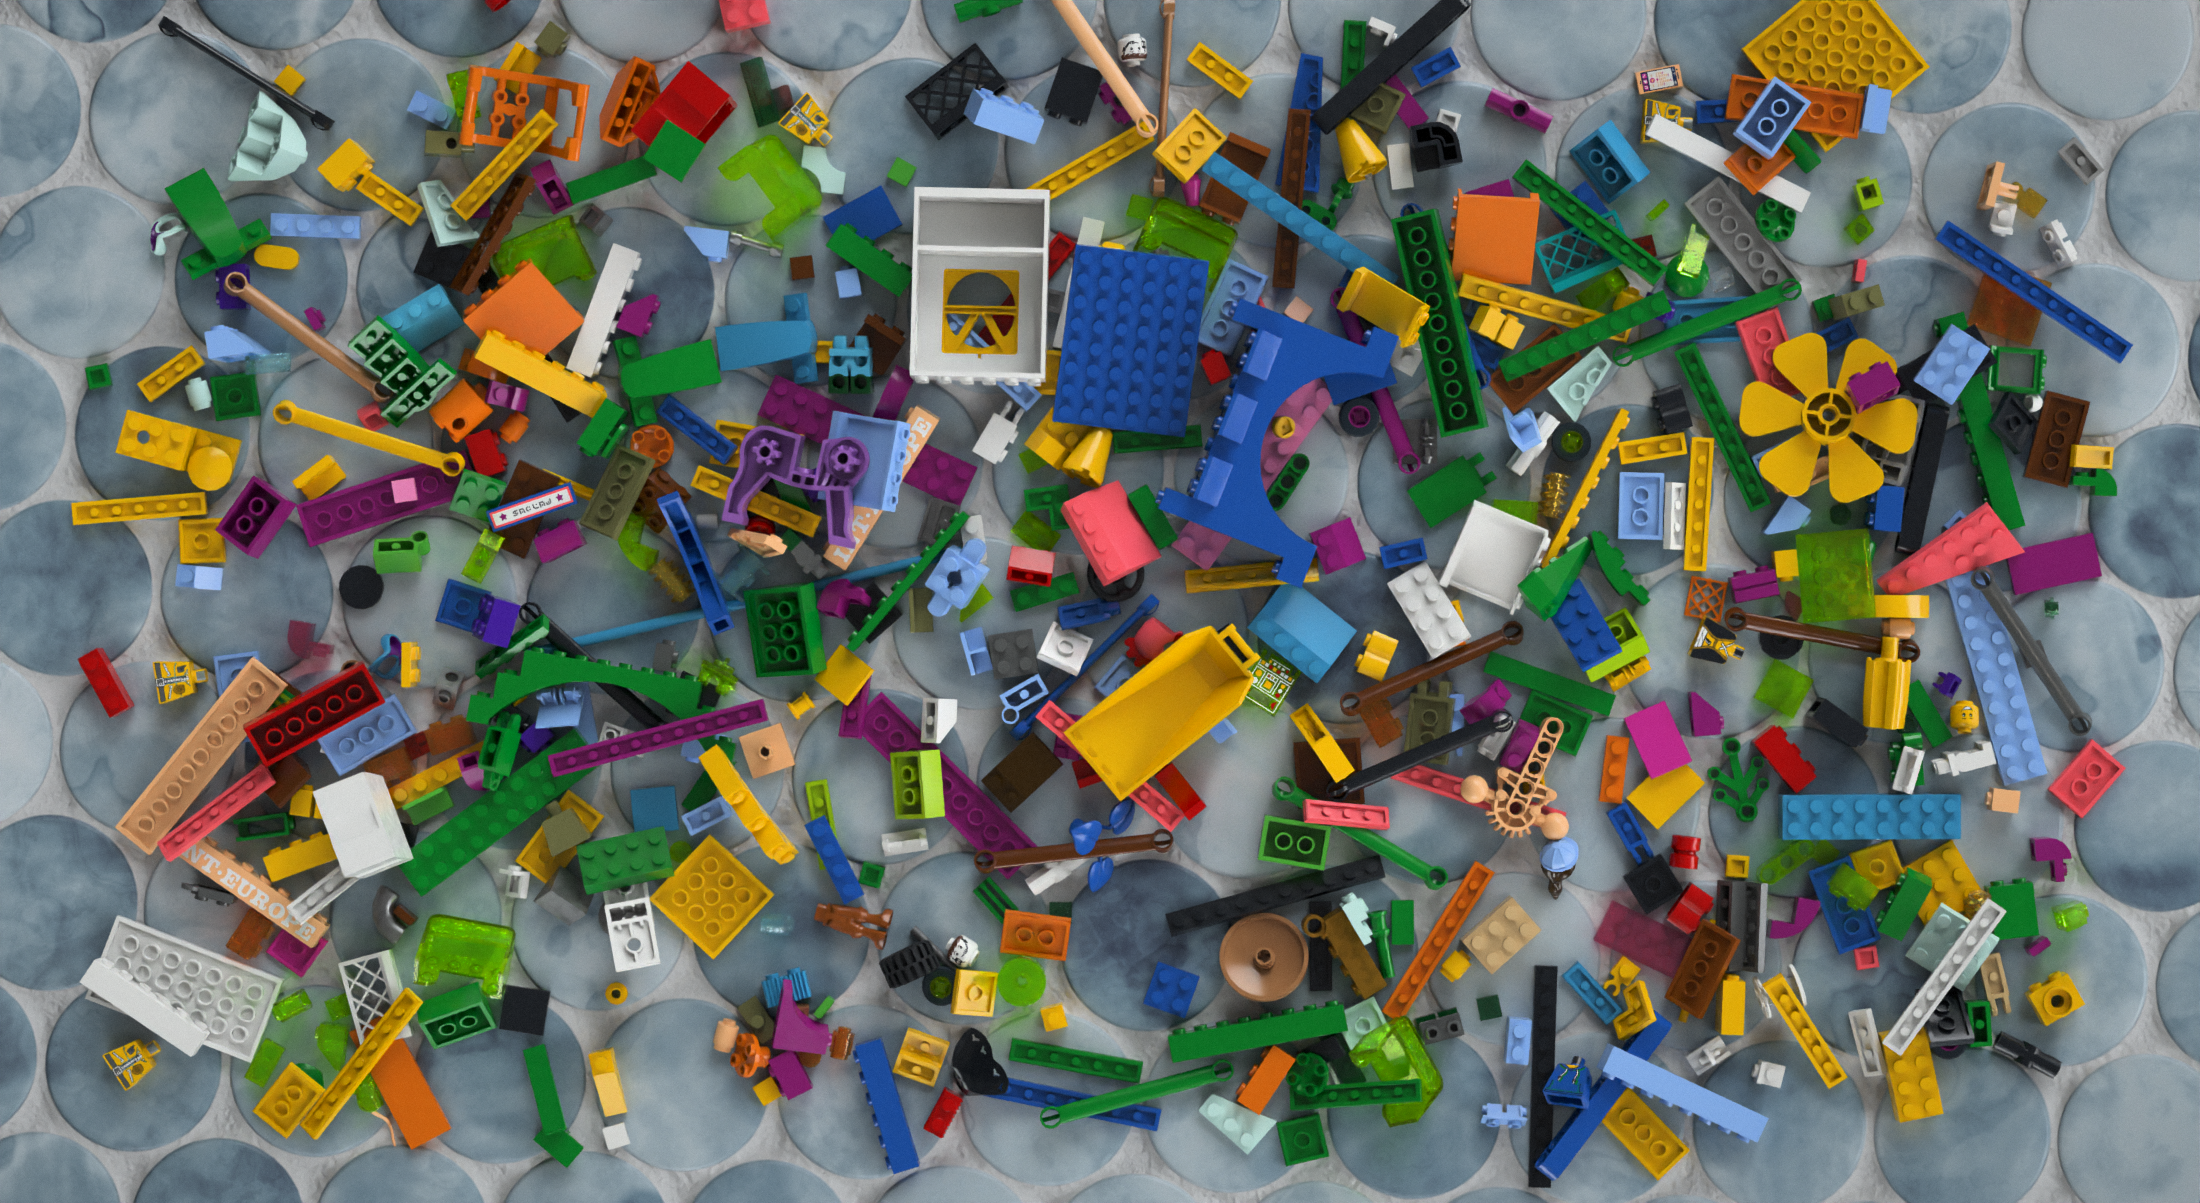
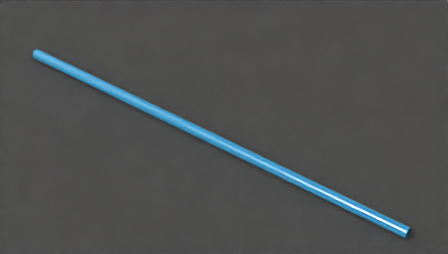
M947 549L942 550L931 564L938 563ZM922 557L907 558L810 582H814L815 592L821 591L829 583L837 579H848L851 583L905 571L913 562L917 565ZM744 597L726 601L730 612L746 608ZM701 607L572 639L581 647L703 619L705 615ZM551 643L536 646L545 649L544 653L553 654V651H559Z

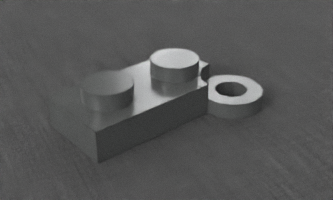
M182 883L181 888L190 890L191 893L195 894L194 899L200 901L213 899L217 900V905L225 907L237 903L238 897L229 891L196 883Z

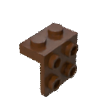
M875 313L874 316L868 314L864 320L865 323L856 336H868L869 347H873V371L883 375L907 339L903 337L905 332L896 326H893L892 329L884 324L886 320ZM855 338L849 347H855Z
M659 467L648 476L632 512L655 533L659 534L668 523L658 505L657 498L678 491L686 505L693 496Z

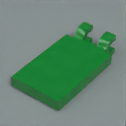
M1481 452L1468 460L1465 459L1464 455L1460 456L1407 490V493L1430 528L1487 493L1484 486L1497 479L1493 471L1481 477L1474 467L1485 460Z

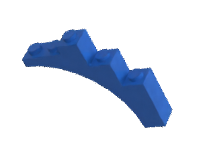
M675 491L657 498L658 505L684 559L706 621L713 635L715 636L735 628L723 589L715 576L710 557L702 543L697 525L690 511L688 512L679 492Z

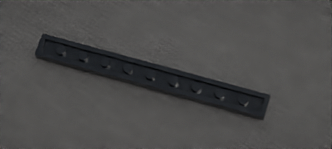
M1375 855L1165 915L1171 936L1174 937L1382 879L1386 876L1380 855Z
M1557 965L1534 966L1528 1187L1551 1188V1180L1535 1168V1163L1552 1141L1553 1105L1548 1104L1543 1089L1555 1069Z

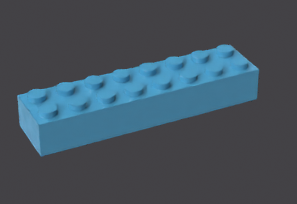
M1778 794V838L1782 840L1961 839V794Z

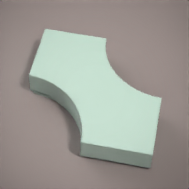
M804 145L801 168L809 170L817 176L821 185V193L843 195L846 173L835 169L829 163L826 148Z

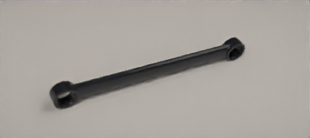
M163 16L158 24L160 30L165 35L170 37L179 36L307 115L317 129L320 128L314 122L324 127V129H320L322 131H329L335 122L184 30L182 26ZM163 29L167 30L168 32L172 33L173 35H168V34H166V33L163 31Z
M535 602L524 603L519 610V617L526 624L531 622L524 619L522 615L523 609L534 619L544 614L541 607ZM529 604L536 607L539 614L537 615L526 605ZM549 618V632L544 637L560 652L567 653L566 657L575 659V655L589 657L588 661L597 663L596 659ZM594 682L646 729L660 726L659 724H669L668 721H663L628 688L609 683Z
M1503 708L1497 709L1489 717L1349 775L1337 782L1344 785L1342 788L1329 792L1330 786L1336 783L1332 779L1326 786L1327 796L1333 802H1341L1349 794L1496 732H1507L1513 726V717L1508 710ZM1499 713L1509 715L1501 721L1493 722L1494 717ZM1508 723V725L1505 726V727H1502V728H1501V727H1498V726H1501V725H1503V724ZM1344 792V794L1340 797H1333Z

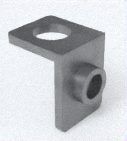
M444 667L436 683L432 703L453 710L458 689L465 677V673ZM454 675L458 680L451 682L445 676Z

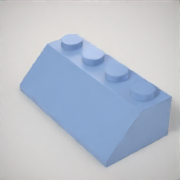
M219 325L210 327L211 331L204 332L208 358L211 360L232 363L271 356L269 350L245 333L238 332V329Z

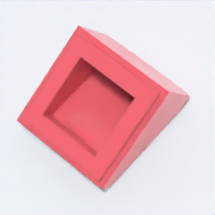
M376 401L357 410L358 418L365 429L377 431L389 424L380 415L381 408Z

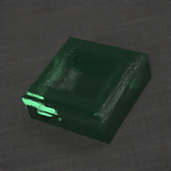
M1498 994L1476 998L1480 1021L1502 1017Z

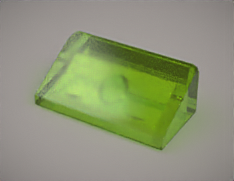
M1026 510L1010 530L1033 549L1049 552L1061 538L1058 532L1052 531L1050 526Z

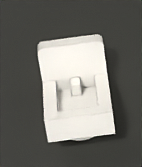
M508 865V869H499V873L508 874L506 896L527 899L530 872L521 871L522 866Z

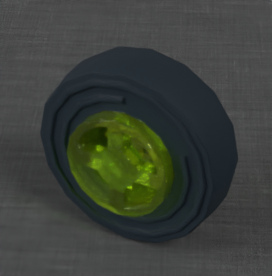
M1568 422L1560 425L1554 431L1551 446L1558 458L1567 462H1575L1588 454L1591 448V437L1583 425Z
M939 966L935 971L924 976L922 991L930 1003L937 1006H946L952 1003L956 974L954 969L948 966Z

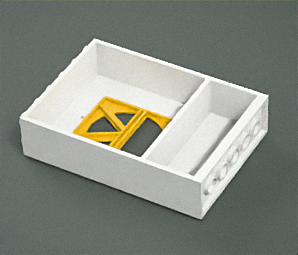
M914 187L910 377L916 383L929 384V380H937L938 384H952V380L960 381L962 385H974V381H982L983 385H996V381L1004 382L1007 386H1019V382H1027L1028 386H1041V382L1046 383L1050 190ZM974 273H989L1000 278L1009 287L1015 306L947 305V301L952 289L961 279ZM947 314H970L959 334L954 335L948 324ZM980 315L996 342L992 346L977 348L964 343ZM991 315H1013L1015 317L1013 325L1006 336H1002Z

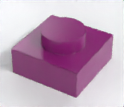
M310 307L304 310L314 331L319 332L326 328L323 323L326 319L320 309L316 310V308Z

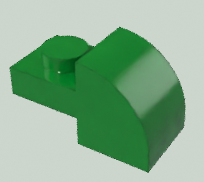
M2094 468L2091 469V477H2089L2088 472H2076L2075 476L2070 477L2068 485L2090 486V495L2117 496L2116 482L2112 475L2105 470Z

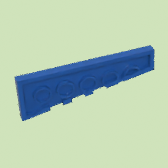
M1301 53L1290 108L1311 110L1304 191L1319 193L1321 130L1311 120V117L1322 107L1323 57ZM1286 131L1275 182L1277 186H1281Z

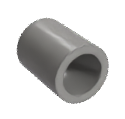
M718 514L697 515L698 530L719 529Z

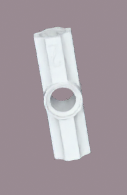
M1545 411L1536 421L1542 442L1525 452L1517 448L1505 465L1520 477L1529 467L1532 460L1537 458L1547 444L1546 441L1560 423Z
M1090 858L1045 863L1043 868L1026 878L1025 881L1036 896L1053 883L1056 884L1069 876L1074 869Z

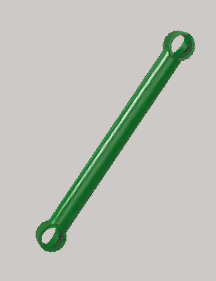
M1786 279L1777 286L1628 345H1619L1612 352V360L1617 366L1626 367L1632 364L1633 361L1782 302L1795 300L1801 295V284L1796 279ZM1786 282H1794L1796 284L1795 286L1782 290V286ZM1798 289V293L1794 297L1787 298L1784 296V294ZM1620 348L1630 350L1615 357L1616 351ZM1632 355L1631 359L1626 364H1619L1617 362L1620 359Z
M1289 777L1278 778L1271 788L1272 794L1276 799L1280 801L1288 800L1303 809V801L1305 799L1318 800L1296 787L1294 781ZM1278 782L1286 783L1290 788V792L1280 789L1277 786ZM1330 825L1424 880L1425 885L1431 890L1441 889L1448 881V874L1442 867L1430 866L1369 829ZM1430 872H1438L1442 877V881L1433 879L1430 876Z
M1220 1059L1208 1066L1058 1107L1048 1106L1041 1111L1040 1122L1045 1128L1054 1129L1063 1123L1217 1081L1226 1082L1233 1076L1234 1068L1228 1060ZM1222 1062L1230 1066L1214 1071V1067ZM1231 1071V1074L1226 1078H1218L1216 1076ZM1049 1109L1058 1112V1114L1042 1118L1043 1113ZM1060 1118L1059 1122L1055 1125H1046L1044 1123Z

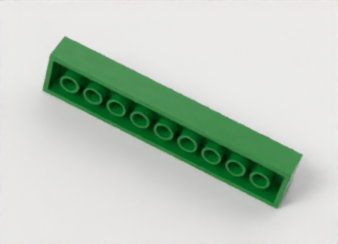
M1430 209L1391 219L1407 292L1431 306L1428 311V320L1418 330L1420 334L1418 340L1441 438L1489 427L1439 210Z
M577 728L571 730L502 781L497 791L490 790L410 849L414 859L398 866L421 897L436 888L544 808L545 805L555 800L601 766L598 765L553 777L548 755L589 745Z

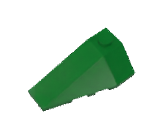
M1586 536L1566 548L1563 556L1558 559L1556 557L1551 558L1548 566L1543 569L1540 567L1536 568L1517 585L1526 607L1544 622L1556 614L1592 551V546Z

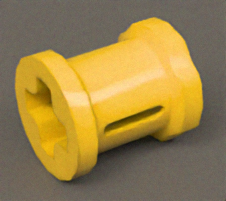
M805 691L795 701L786 704L797 720L807 710L816 707Z

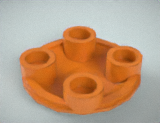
M648 424L640 427L633 433L630 449L654 459L656 462L653 468H658L665 465L671 459L674 452V442L671 434L665 428L659 425Z

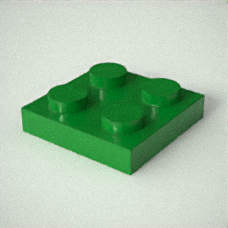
M463 469L450 502L449 510L489 522L486 511L498 507L506 488V482Z

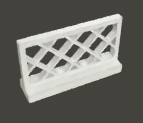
M392 948L338 963L360 1045L365 1040L363 1034L366 1028L374 1029V1026L369 1024L374 1014L376 1013L381 1017L384 1016L383 1013L377 1011L382 1000L392 1005L403 991ZM378 957L380 968L377 973H374L367 969L366 965L370 959ZM365 961L363 966L358 964V962ZM353 964L360 968L355 979L347 975L345 966ZM363 970L374 976L369 987L358 982ZM377 978L385 982L386 985L382 995L371 989ZM355 984L366 990L361 1001L352 995V989ZM369 992L380 997L375 1008L363 1003ZM361 1005L372 1011L367 1022L358 1017L357 1012ZM411 1019L395 1040L415 1034Z

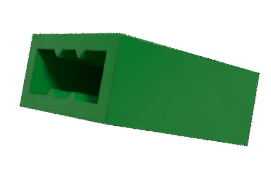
M2025 877L2013 878L2012 883L1995 880L1990 881V885L1984 886L1985 899L1988 897L2007 911L1991 932L1992 934L1997 936L1999 940L2039 935L2033 882L2026 881Z

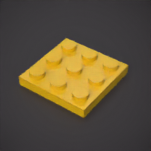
M1951 839L1902 867L1904 872L1909 867L1932 878V889L1917 913L1924 927L1941 902L1960 913L1985 898L1981 888Z

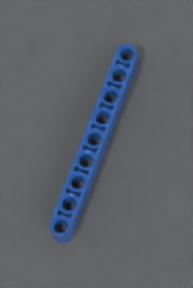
M1655 1010L1653 1011L1656 1021L1631 1036L1621 1048L1645 1061L1649 1059L1672 1027V1023ZM1603 1075L1599 1077L1591 1088L1588 1109L1576 1108L1536 1161L1535 1168L1552 1181L1559 1178L1627 1088L1621 1084L1622 1079L1615 1077L1614 1080H1611Z

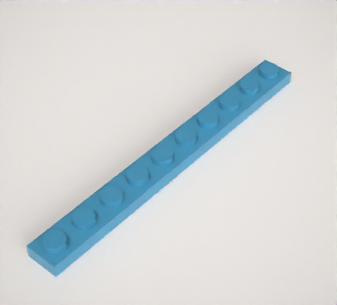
M1215 151L1202 168V171L1353 273L1355 269L1364 266L1392 284L1399 278L1397 274Z

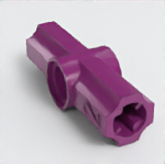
M1492 88L1484 105L1515 122H1520L1543 134L1546 133L1553 118L1552 115L1529 105L1524 100H1518L1495 88ZM1516 105L1522 106L1524 115L1516 116L1513 112V107Z

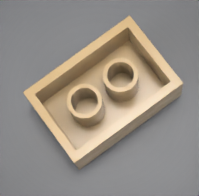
M1509 895L1460 940L1492 975L1542 930L1513 897Z

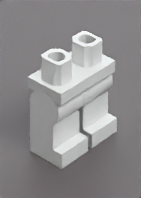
M1985 740L1975 742L1976 748L1963 752L1958 750L1941 752V758L1931 760L1933 772L1938 775L1946 773L1950 776L1960 775L1959 771L1966 772L1997 764L1991 742Z

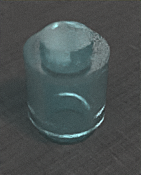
M767 913V915H762L761 932L767 935L789 936V932L794 930V918H790L788 913Z

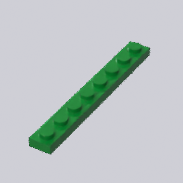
M1527 159L1512 176V179L1530 193H1538L1539 199L1651 286H1654L1667 270V267Z
M1664 290L1500 360L1498 363L1508 382L1668 313L1672 309Z
M1694 342L1675 351L1674 354L1750 512L1771 504L1772 501L1696 343Z
M962 511L961 513L956 512L948 522L951 525L945 531L942 528L934 537L936 540L935 544L932 547L927 546L921 552L920 556L922 559L917 565L913 562L905 571L908 574L903 581L897 580L891 587L893 593L888 598L884 596L876 605L879 609L874 615L871 613L867 615L862 621L864 627L859 632L855 630L847 640L850 643L846 647L852 652H855L967 522L971 517L970 515Z

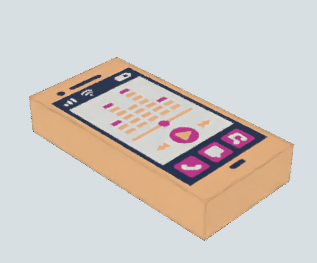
M1679 64L1634 73L1639 95L1683 87Z

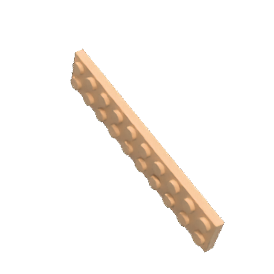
M252 657L115 828L144 852L151 855L158 847L157 842L172 830L247 737L243 725L266 713L288 684L256 658Z

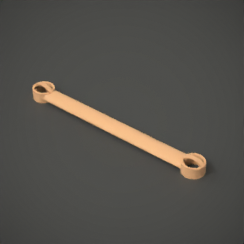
M1051 0L1135 122L1138 134L1143 137L1154 136L1158 130L1157 117L1148 112L1073 1ZM1148 119H1151L1154 122L1155 129L1153 128L1151 122ZM1141 120L1146 123L1150 132L1140 129L1139 122Z

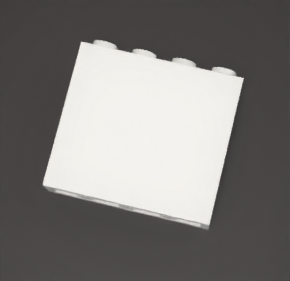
M1474 500L1441 573L1439 585L1446 588L1448 584L1510 609V614L1513 615L1515 609L1519 610L1523 603V598L1517 585L1540 566L1542 558H1539L1541 551L1547 550L1551 540L1548 538L1549 530Z

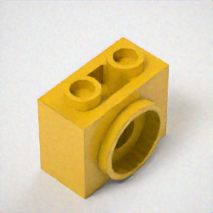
M2055 971L2047 976L2048 980L2043 983L2039 981L2028 987L2029 991L2024 993L2041 1024L2045 1026L2085 1005L2066 972ZM2055 995H2059V1004L2057 1006H2052V997Z

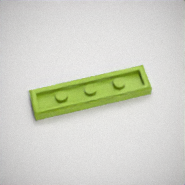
M827 779L805 782L811 821L825 815L837 838ZM817 852L819 869L824 870L826 867Z

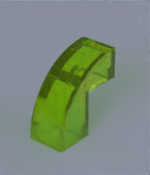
M630 513L617 541L627 559L636 567L646 572L656 567L660 550L640 543L646 518Z

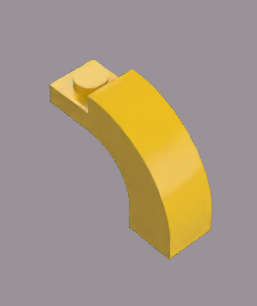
M1848 595V617L1929 618V595Z

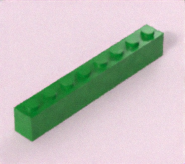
M1338 1000L1326 1001L1324 1006L1316 1007V1004L1304 1005L1303 1010L1295 1011L1294 1008H1286L1281 1010V1014L1273 1015L1272 1012H1265L1259 1014V1018L1251 1019L1250 1016L1237 1018L1238 1022L1229 1023V1020H1221L1215 1022L1216 1026L1207 1027V1024H1200L1194 1026V1030L1185 1031V1028L1174 1029L1172 1034L1168 1035L1172 1062L1177 1063L1348 1031L1343 1002L1338 1003Z

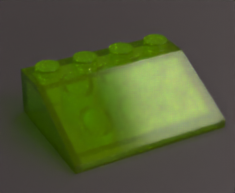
M1868 528L1795 535L1803 623L1875 618L1876 610Z

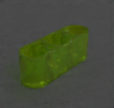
M1795 840L1757 868V879L1762 883H1768V885L1776 883L1813 857L1816 851L1814 843L1810 840ZM1802 843H1807L1809 850L1806 854L1801 855L1799 846ZM1788 855L1791 863L1787 867H1782L1781 859L1783 856ZM1770 868L1773 875L1769 880H1764L1762 873L1765 869Z

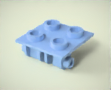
M573 686L571 688L560 687L559 691L557 688H553V692L551 689L537 691L536 698L541 701L535 728L578 726L585 690Z

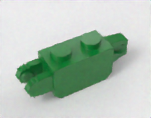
M507 711L499 713L496 726L491 725L487 729L478 759L479 769L484 770L482 787L497 791L503 776H510L522 735L518 733L521 717L516 713L510 717Z

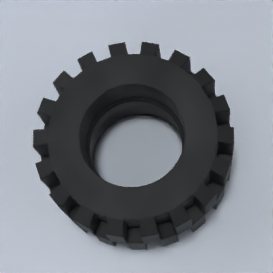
M922 940L883 958L879 965L889 987L897 988L935 971L940 966V963L930 940Z

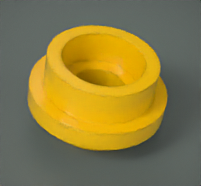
M614 982L607 987L605 995L610 1003L618 1005L627 999L628 990L624 984ZM613 990H619L620 997H614L612 994Z

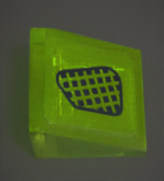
M1863 213L1859 214L1843 228L1857 245L1875 231Z

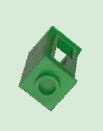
M290 811L235 819L233 822L238 824L239 837H236V842L294 833L293 829H296L295 817L289 814ZM283 818L284 829L250 834L248 823Z

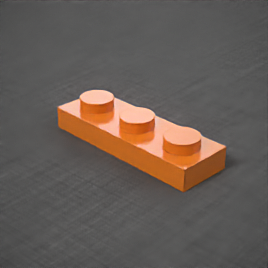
M1606 735L1598 801L1622 804L1629 737Z

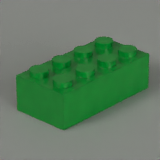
M664 826L576 845L587 895L675 876Z

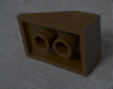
M1032 732L999 762L981 782L1012 813L1050 778L1063 763Z

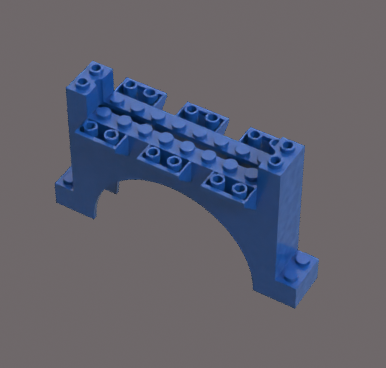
M1240 298L1237 302L1234 301L1231 304L1228 315L1231 316L1230 321L1254 331L1247 334L1243 344L1244 347H1247L1246 351L1239 355L1235 367L1239 368L1238 374L1232 376L1228 386L1232 388L1231 392L1223 396L1219 409H1222L1221 415L1215 417L1211 429L1214 430L1213 438L1208 437L1204 450L1207 451V454L1204 458H1199L1194 471H1197L1198 474L1196 479L1190 480L1187 492H1190L1189 496L1165 487L1163 491H1158L1155 503L1158 504L1157 509L1280 556V560H1275L1271 570L1274 573L1273 578L1301 588L1317 546L1305 541L1290 530L1278 517L1267 498L1260 467L1262 443L1267 427L1282 403L1300 387L1315 379L1343 373L1366 375L1376 379L1383 378L1399 336L1377 327H1372L1370 330H1365L1360 342L1364 345L1361 346Z

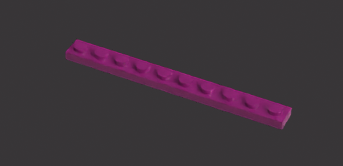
M759 699L548 755V760L553 777L761 723L768 721L769 718L764 699Z

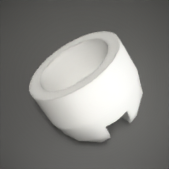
M2027 394L2023 405L2029 412H2036L2043 406V400L2039 395Z

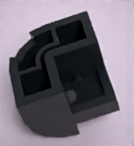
M1429 122L1410 126V143L1417 172L1447 168L1463 162L1459 139L1456 132L1450 126L1441 122Z

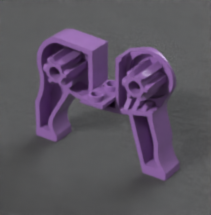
M758 426L750 430L740 446L739 468L728 487L721 520L748 525L747 507L750 501L773 478L794 487L825 491L829 544L855 549L856 541L852 532L854 519L853 489L867 472L870 464L869 452L864 443L854 437L823 440L816 474L813 475L814 470L800 467L806 436L771 426Z

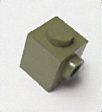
M549 21L534 41L539 46L536 50L545 57L551 55L555 58L557 54L561 56L568 46L566 42L571 36Z

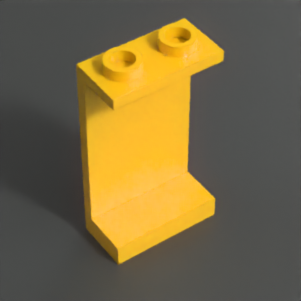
M1363 266L1355 269L1336 308L1342 312L1351 310L1379 328L1399 336V340L1402 341L1400 347L1405 348L1411 344L1414 345L1419 338L1418 330L1428 320V311L1431 306Z

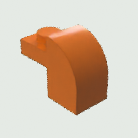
M464 349L458 369L506 384L509 375L474 358V350Z

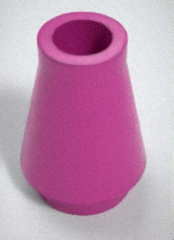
M1195 173L1185 184L1179 181L1186 206L1199 205L1201 179H1199V174Z

